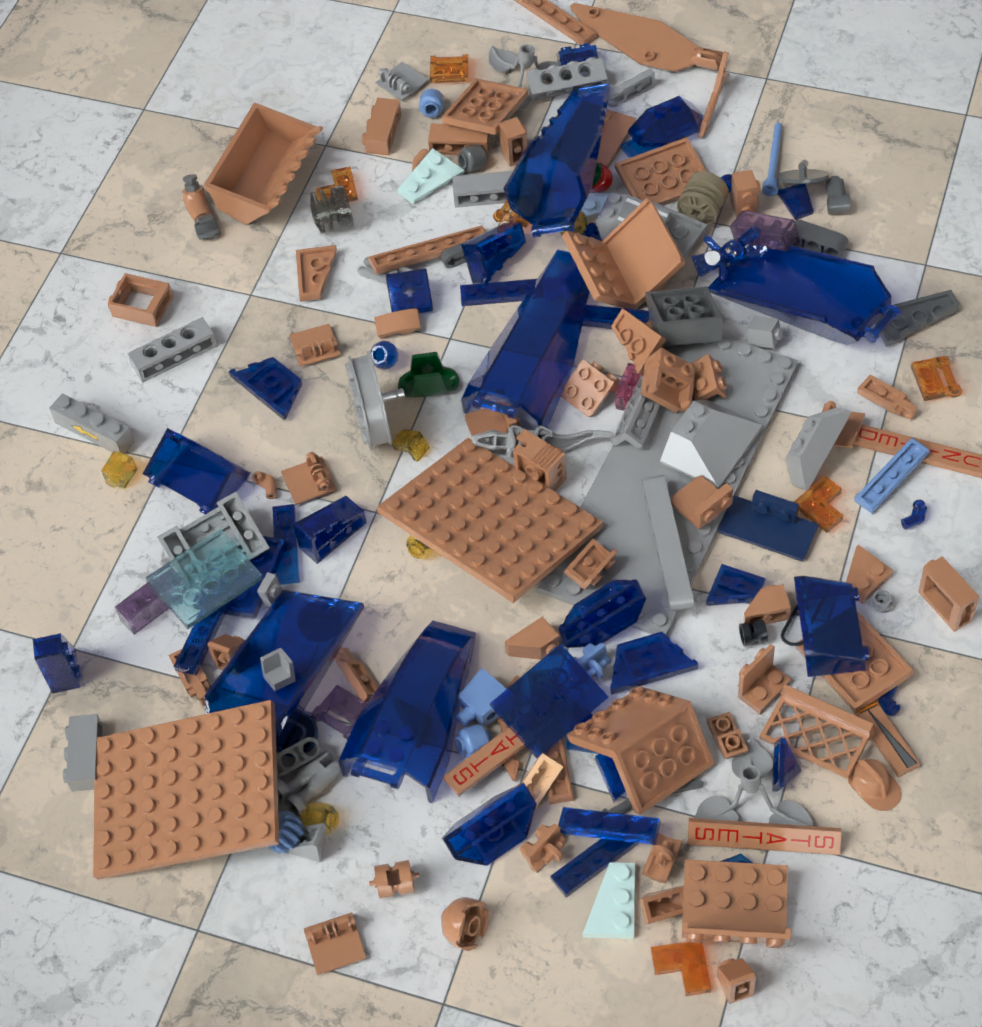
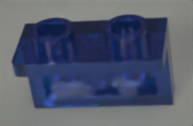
M590 43L581 44L579 48L572 49V46L563 47L556 54L560 66L567 65L571 61L582 62L591 57L598 58L596 45L591 46Z

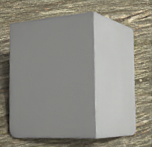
M282 648L260 658L263 677L274 691L296 681L293 662Z

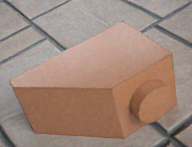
M784 584L777 586L769 585L760 589L744 612L743 623L752 624L756 620L763 619L766 625L788 620L791 606Z
M543 616L505 641L506 654L511 657L542 660L546 656H552L560 648L559 634Z
M224 634L208 643L215 667L236 676L249 655L245 640L239 636L232 637Z
M731 958L723 961L720 964L721 966H718L717 977L729 1004L754 996L756 976L743 958L738 960Z

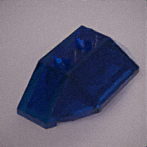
M677 96L646 109L628 129V134L638 146H644V144L664 146L698 133L704 115L693 103L681 96Z
M637 579L612 580L574 604L567 614L564 623L558 628L567 648L585 647L590 643L597 646L635 624L647 599Z
M525 783L518 784L495 795L457 821L441 839L455 860L487 866L527 838L537 803Z

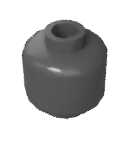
M477 144L462 148L458 155L459 166L466 172L482 170L488 161L487 151Z

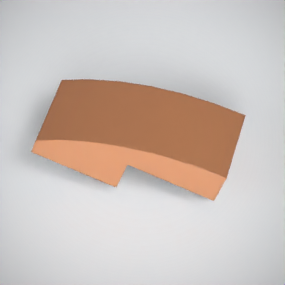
M417 308L374 317L377 336L381 339L397 333L405 335L422 329Z
M730 712L707 719L710 732L725 760L748 753V748L740 729L737 730Z

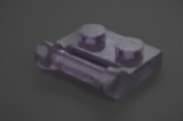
M336 685L324 701L315 707L311 717L316 721L321 720L343 734V738L352 741L373 716L375 708L341 686ZM331 710L352 725L347 726L327 714V712Z

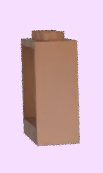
M124 273L122 279L118 281L113 295L108 299V307L112 317L157 327L173 298L169 283ZM131 291L154 296L146 310L124 305Z
M943 556L937 560L927 562L923 567L918 592L955 632L973 621L979 595Z

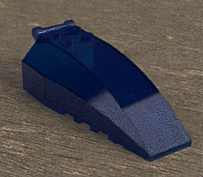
M434 620L428 624L394 665L356 719L338 760L342 776L347 777L351 769V776L357 778L363 776L389 784L391 788L398 790L404 776L407 775L426 789L428 802H434L451 758L458 721L456 715L461 707L459 695L464 690L466 679L468 678L476 632ZM365 764L374 765L395 773L393 775L365 767Z

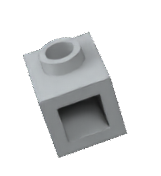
M754 316L747 328L749 344L752 346L774 349L777 342L782 339L783 329L780 328L778 318Z

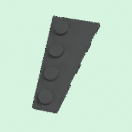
M947 290L871 310L870 316L885 346L888 347L957 312L960 305L952 290Z

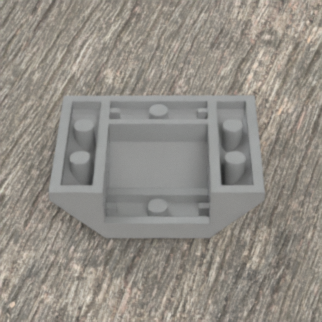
M706 399L695 400L671 431L660 463L693 479L697 476H703L717 489H720L763 425Z
M237 492L218 501L217 505L219 507L179 529L176 525L157 536L190 594L197 592L270 549Z

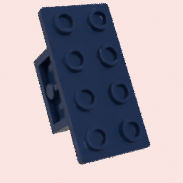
M755 490L752 501L733 496L732 504L727 508L719 524L718 533L799 561H804L819 525L798 517V503L759 490Z

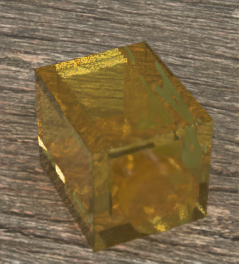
M113 451L101 472L106 484L114 488L125 489L138 469L133 457Z

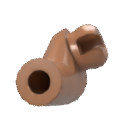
M422 149L413 158L412 172L430 152L428 149Z
M255 472L252 477L253 481L265 489L267 499H275L277 497L275 479L264 472Z

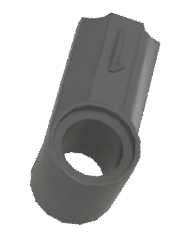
M831 176L830 179L826 180L828 214L850 213L849 194L846 195L844 180L839 176Z

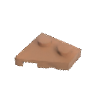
M857 545L844 591L863 604L892 576L893 570L863 547Z

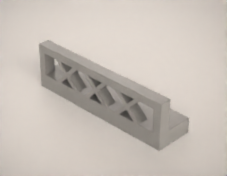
M643 376L639 377L613 435L611 443L615 446L625 440L637 449L643 446L660 404L641 395Z

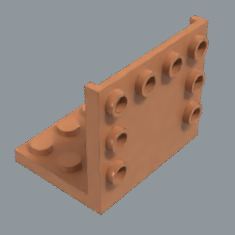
M646 198L603 241L566 231L562 235L594 301L636 311L646 301L645 292L657 291L686 264L654 202L649 198Z
M642 686L631 689L628 695L614 700L611 706L596 712L591 719L576 725L574 730L566 734L570 743L613 758L633 810L639 815L715 764L691 701Z
M685 859L682 938H687L688 943H703V940H714L716 942L735 941L746 944L766 943L767 948H782L791 940V929L786 928L788 865Z

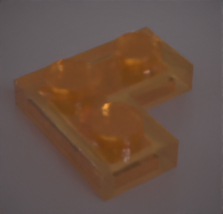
M350 166L331 170L333 185L315 188L319 208L358 200Z
M825 475L794 501L799 504L798 510L812 522L817 523L818 527L826 533L843 520V514L829 504L841 494L842 488Z
M681 942L651 947L655 975L681 972L685 996L711 993L712 989L703 943Z

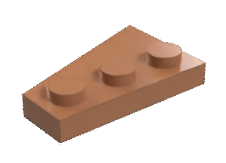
M336 245L296 250L300 302L321 299L337 252Z
M622 308L611 327L620 343L626 348L629 359L634 362L637 373L644 376L645 359L659 350L666 341V338Z

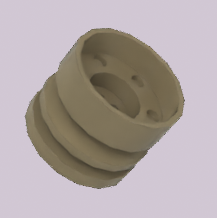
M706 171L693 173L677 201V210L679 213L709 226L716 221L721 207L728 197L729 189L726 183L713 173Z

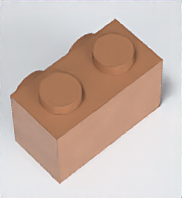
M517 117L499 123L501 152L509 166L528 161L527 130L525 125L521 124Z
M752 170L732 173L731 204L736 219L755 216L757 207L760 206L758 193L761 192L760 182L755 179Z

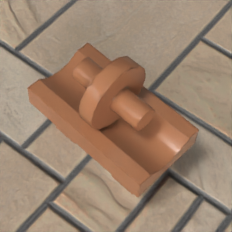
M555 823L551 827L542 824L535 834L538 841L535 844L525 842L520 847L521 854L536 873L552 859L556 862H560L563 859L560 850L564 847L563 844L566 842V839L561 834L560 827Z
M658 833L642 875L666 884L681 848L682 841L671 839Z

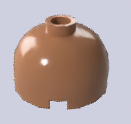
M462 897L454 900L444 909L441 915L442 933L451 945L465 951H471L478 946L474 942L478 935L483 939L489 922V910L484 909L485 902Z

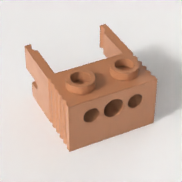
M660 348L645 359V373L643 374L641 395L675 413L679 410L684 412L692 403L696 366Z
M524 429L516 437V440H519L525 447L518 444L513 449L515 468L523 471L551 490L556 491L566 480L565 453L559 447L551 446Z

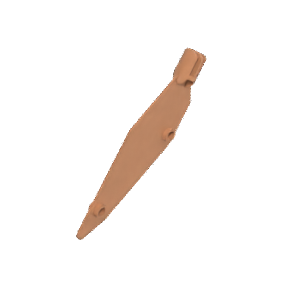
M573 3L570 6L571 11L581 23L595 31L599 37L638 64L673 72L691 66L718 71L723 52L699 47L659 20L579 3Z

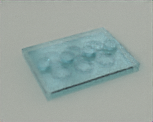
M221 528L146 577V582L187 630L262 580V574Z

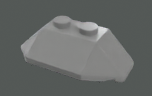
M834 408L811 415L804 422L801 431L785 457L793 486L809 490L852 412Z

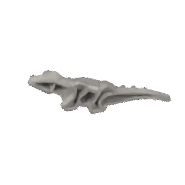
M512 425L508 428L507 433H502L498 430H488L475 434L472 437V443L491 451L506 449L507 457L514 460L513 449L518 444L525 447L519 440H516V437L524 429L520 426ZM540 425L535 430H527L551 446L559 447L562 451L592 438H613L614 435L610 431L585 430L574 434L560 435L543 425Z

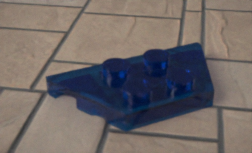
M274 357L248 364V368L236 371L234 368L229 371L232 379L281 419L285 420L302 386V381L298 376Z
M662 631L617 644L610 693L612 695L697 670L698 662L695 659L691 660L685 655L683 649L677 644L672 643L670 638Z

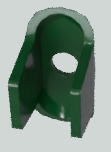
M437 352L414 354L411 357L410 370L399 379L398 389L404 390L405 397H430L456 390L459 386V377L455 370L443 366Z

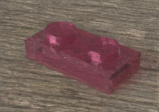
M627 364L614 395L615 406L618 410H625L633 393V388L640 377V374H637L635 364Z

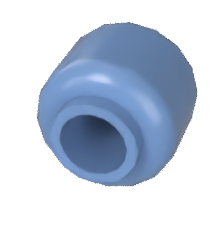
M437 89L425 90L420 96V112L430 118L441 115L445 101L443 94Z
M478 724L461 729L455 738V745L458 753L468 758L493 738L489 730Z

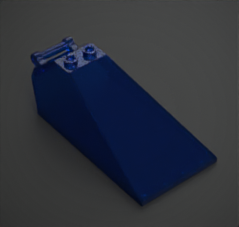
M755 238L708 286L711 294L845 345L856 343L862 337L866 338L869 342L875 343L880 337L879 334L887 325L901 314L896 306L891 305L892 296L873 265ZM883 314H885V316H884V317L878 322V324L872 329V328H871L872 325H873Z
M282 590L204 695L206 714L268 700L275 703L276 752H278L292 733L364 609V603ZM282 648L293 662L296 681L274 691L263 677L260 658Z

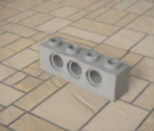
M591 57L586 59V61H571L567 65H552L543 70L539 68L532 69L527 73L526 82L531 101L605 87L607 75L603 58ZM585 71L589 73V76L585 77L580 73ZM568 75L571 79L564 80L562 76ZM549 79L552 81V83L545 84L543 80Z
M201 317L127 354L133 369L143 383L217 347L213 331L204 318Z

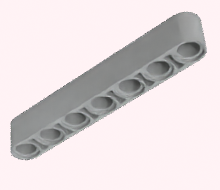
M665 475L642 478L645 502L670 611L693 608L692 590Z

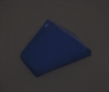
M794 184L778 190L777 195L794 220L814 213L806 184Z
M781 737L774 743L772 791L775 792L779 791L802 771L786 738Z

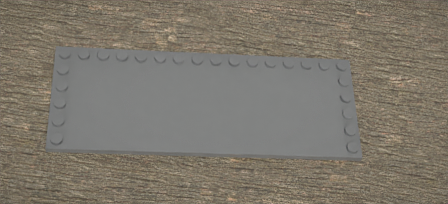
M722 336L721 341H714L712 343L700 342L691 345L680 344L665 347V350L689 363L707 354L715 360H719L723 367L722 377L728 386L726 388L727 397L723 399L719 394H716L706 400L763 425L756 438L723 483V485L727 483L733 488V496H735L798 367L799 360ZM660 405L643 446L637 449L626 440L616 446L613 444L580 506L583 510L603 521V529L544 577L537 587L538 593L666 640L680 610L670 611L645 502L642 478L665 475L670 498L693 480V478L660 463L670 433L686 411L681 412L679 410L675 413ZM672 507L690 586H692L718 532L719 524L727 509L699 530ZM592 539H595L609 552L613 549H616L618 552L613 557L616 561L608 571L603 569L600 572L602 578L595 586L590 584L584 590L567 576L564 571Z

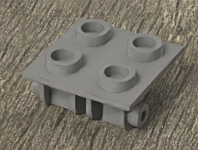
M401 62L391 71L387 68H381L378 72L380 79L375 84L403 101L429 81V79Z

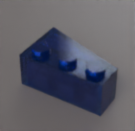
M521 222L503 223L461 244L472 283H489L495 272L500 271L504 267L503 264L506 260L512 258L526 243Z

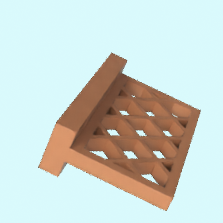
M785 684L781 691V697L759 738L845 779H849L868 741L872 740L875 729L873 723ZM785 704L794 708L796 715L782 719L780 711ZM808 716L814 717L818 725L804 729L800 719ZM798 720L801 730L787 735L784 724ZM782 726L785 736L778 738L768 736L771 728ZM834 726L838 729L840 735L826 739L822 729ZM820 730L823 740L809 745L806 734ZM803 735L807 746L800 748L792 747L789 739ZM852 736L862 739L858 747L848 749L845 738ZM842 740L845 751L831 755L828 744ZM825 745L829 756L820 759L814 757L811 749ZM847 755L850 763L846 771L835 766L834 759Z

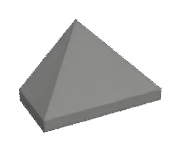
M320 823L304 826L302 829L304 833L299 838L300 842H297L294 849H289L288 852L320 862L326 825Z

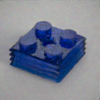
M426 268L386 275L391 312L416 308L419 310V313L433 311ZM408 289L415 291L411 297H408L406 294Z

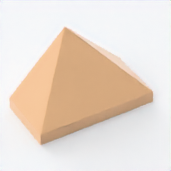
M542 753L529 768L516 795L537 807L563 766Z

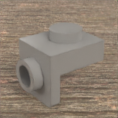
M267 572L253 597L254 603L270 608L274 607L283 590L275 574Z

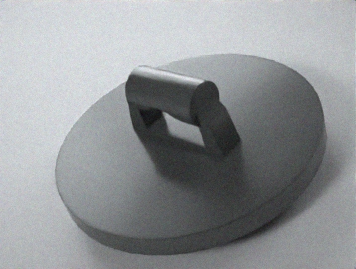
M802 160L798 165V170L781 172L778 174V180L790 184H810L827 180L829 173L824 170L807 169L808 161Z

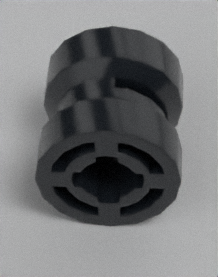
M763 619L756 620L752 624L747 622L739 624L740 638L744 647L752 645L753 642H768L767 629Z

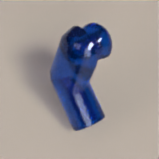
M923 500L914 501L911 516L901 519V525L905 530L925 521L927 506H925Z
M898 686L878 699L883 711L889 716H894L900 711V704L896 705V701L893 699Z

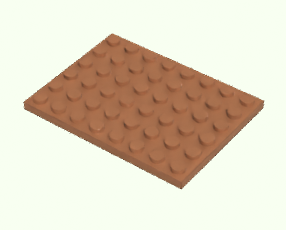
M470 438L465 439L377 506V513L512 603H515L603 529V521L523 471L516 469L515 466L491 451L474 445Z
M268 700L97 738L96 780L94 781V878L99 880L279 844L275 703Z

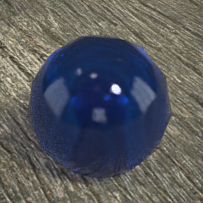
M379 341L370 349L374 366L378 369H390L398 361L399 352L397 347L390 341Z

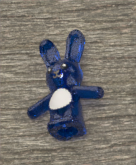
M754 226L738 239L727 241L722 247L710 236H705L703 241L711 250L692 256L699 276L703 277L719 268V281L723 283L727 280V263L736 264L744 258L762 257L767 254L768 249L765 245L745 248L747 244L759 236L760 229Z

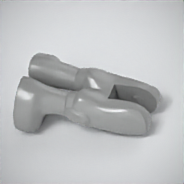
M327 750L311 760L297 772L295 778L285 783L283 780L277 779L278 799L284 805L287 803L289 810L296 816H302L310 800L324 792L325 788L342 771L344 766L339 760L330 764L333 759L330 751ZM307 785V787L301 793L295 794L303 786Z

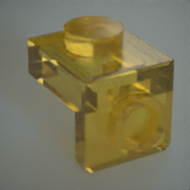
M403 429L396 435L391 445L394 450L408 452L414 461H419L430 449L429 444L420 431Z

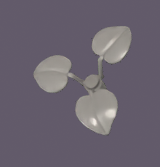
M529 44L520 46L518 55L494 46L491 47L489 52V64L496 71L508 72L511 68L516 69L519 65L521 66L518 83L520 88L522 87L525 68H530L533 63L536 68L541 70L547 69L552 65H567L553 61H545L538 64V57L534 56L535 48ZM563 75L562 79H566L568 75ZM530 95L517 110H522L529 105Z
M753 737L745 743L748 753L735 756L732 760V771L736 777L741 778V784L738 785V791L733 803L730 805L729 801L721 796L709 797L699 805L694 817L699 819L738 821V814L733 809L737 807L742 791L752 794L760 790L770 811L774 813L770 816L769 823L813 826L812 818L806 809L794 801L783 800L778 804L777 809L774 808L765 790V785L761 783V778L766 777L772 771L773 759Z

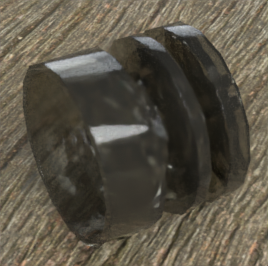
M344 185L330 188L329 198L326 197L323 190H320L321 200L317 199L315 192L310 193L311 214L320 234L325 233V223H327L329 230L333 231V221H337L340 229L354 226Z

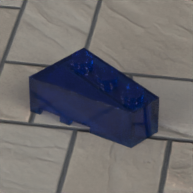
M344 496L295 522L293 527L299 549L318 564L367 522L364 510L348 496Z
M61 633L32 639L34 659L52 694L80 688L79 679L83 678L80 664L77 665L76 648Z

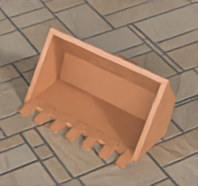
M254 102L204 184L206 191L210 193L217 208L245 225L269 213L272 208L281 202L282 199L279 196L288 190L289 187L286 184L295 178L296 175L293 172L301 167L303 163L300 160L308 155L310 151L307 148L315 143L316 139L313 137L319 134L323 127L314 126Z

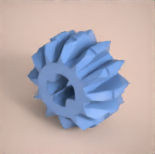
M288 810L278 812L279 844L268 846L270 850L278 854H286L289 849H294L295 844L300 842L299 838L304 833L302 830L304 824L298 816Z

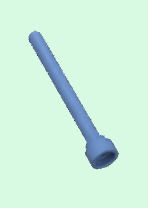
M779 122L774 126L768 178L762 185V192L767 196L776 195L779 188V183L776 180L782 124Z

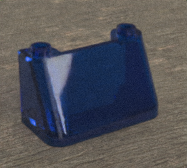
M167 428L142 474L149 478L148 482L158 488L164 485L196 503L200 507L198 511L207 514L219 507L217 505L218 501L237 492L247 481L251 472L192 439Z
M795 576V593L807 676L813 677L866 670L865 661L869 660L868 646H863L856 608V601H859L858 587H853V584L849 582L810 576Z

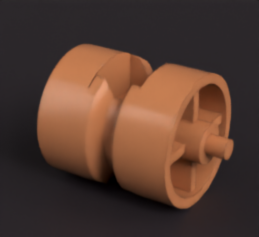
M409 860L395 862L393 867L389 864L374 866L375 878L373 881H369L370 886L375 885L380 899L392 897L395 892H399L400 895L415 893L413 881H415V878L420 877L419 872L414 873V871H411Z

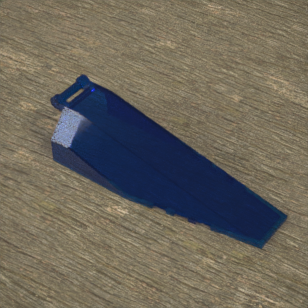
M610 83L573 90L558 108V115L551 117L548 127L544 126L541 129L542 134L535 136L525 148L503 188L510 209L532 224L531 232L534 238L541 237L543 234L574 231V223L593 185L610 95Z
M557 249L470 379L461 398L464 414L469 413L472 406L477 409L485 408L507 414L509 418L515 419L521 407L537 421L538 427L543 425L548 428L561 398L564 385L567 383L575 364L579 337L582 332V323L590 291L570 252ZM485 397H486V398H489V399L497 400V401H500V402H504V403H507V404H511V405H510V406H507V405H504V404H500V403H496V402H493V401H489V400H486Z

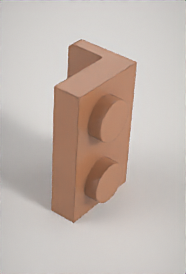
M707 354L690 363L696 366L693 382L695 400L708 399L716 394H719L723 399L727 397L726 388L728 386L722 377L723 367L719 360H715Z
M592 539L566 568L564 573L584 590L590 584L595 586L602 578L600 572L603 569L608 571L616 560L613 557L618 551L613 549L609 552L595 539Z

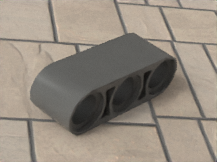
M795 220L785 236V240L789 245L834 261L841 258L849 243L845 235L804 220Z
M308 737L277 753V779L319 756L321 746L318 740ZM313 742L316 744L317 751L314 755L309 756L303 752V747L306 743ZM285 754L295 756L296 761L292 767L283 766L282 758Z

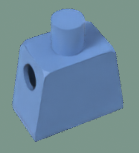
M481 668L460 693L459 700L463 710L456 715V718L465 727L473 719L483 727L488 726L516 707L514 695Z

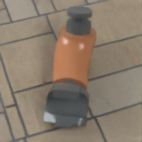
M196 174L184 176L185 189L182 190L183 201L188 213L195 222L194 228L199 240L214 238L215 235L221 234L217 220L213 217L208 207L204 187L196 181Z

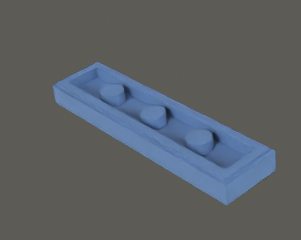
M911 438L857 494L854 501L873 514L928 456L930 450L914 438Z

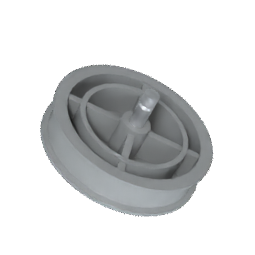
M367 351V355L356 358L348 356V363L345 364L349 377L348 383L354 398L353 404L359 420L364 445L368 444L370 450H373V446L385 443L391 446L392 441L384 402L405 397L404 390L398 389L386 393L381 392L370 351Z

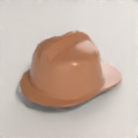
M861 759L857 762L848 779L852 789L873 809L888 811L895 808L900 802L901 790L896 780L888 773L884 764L874 759Z

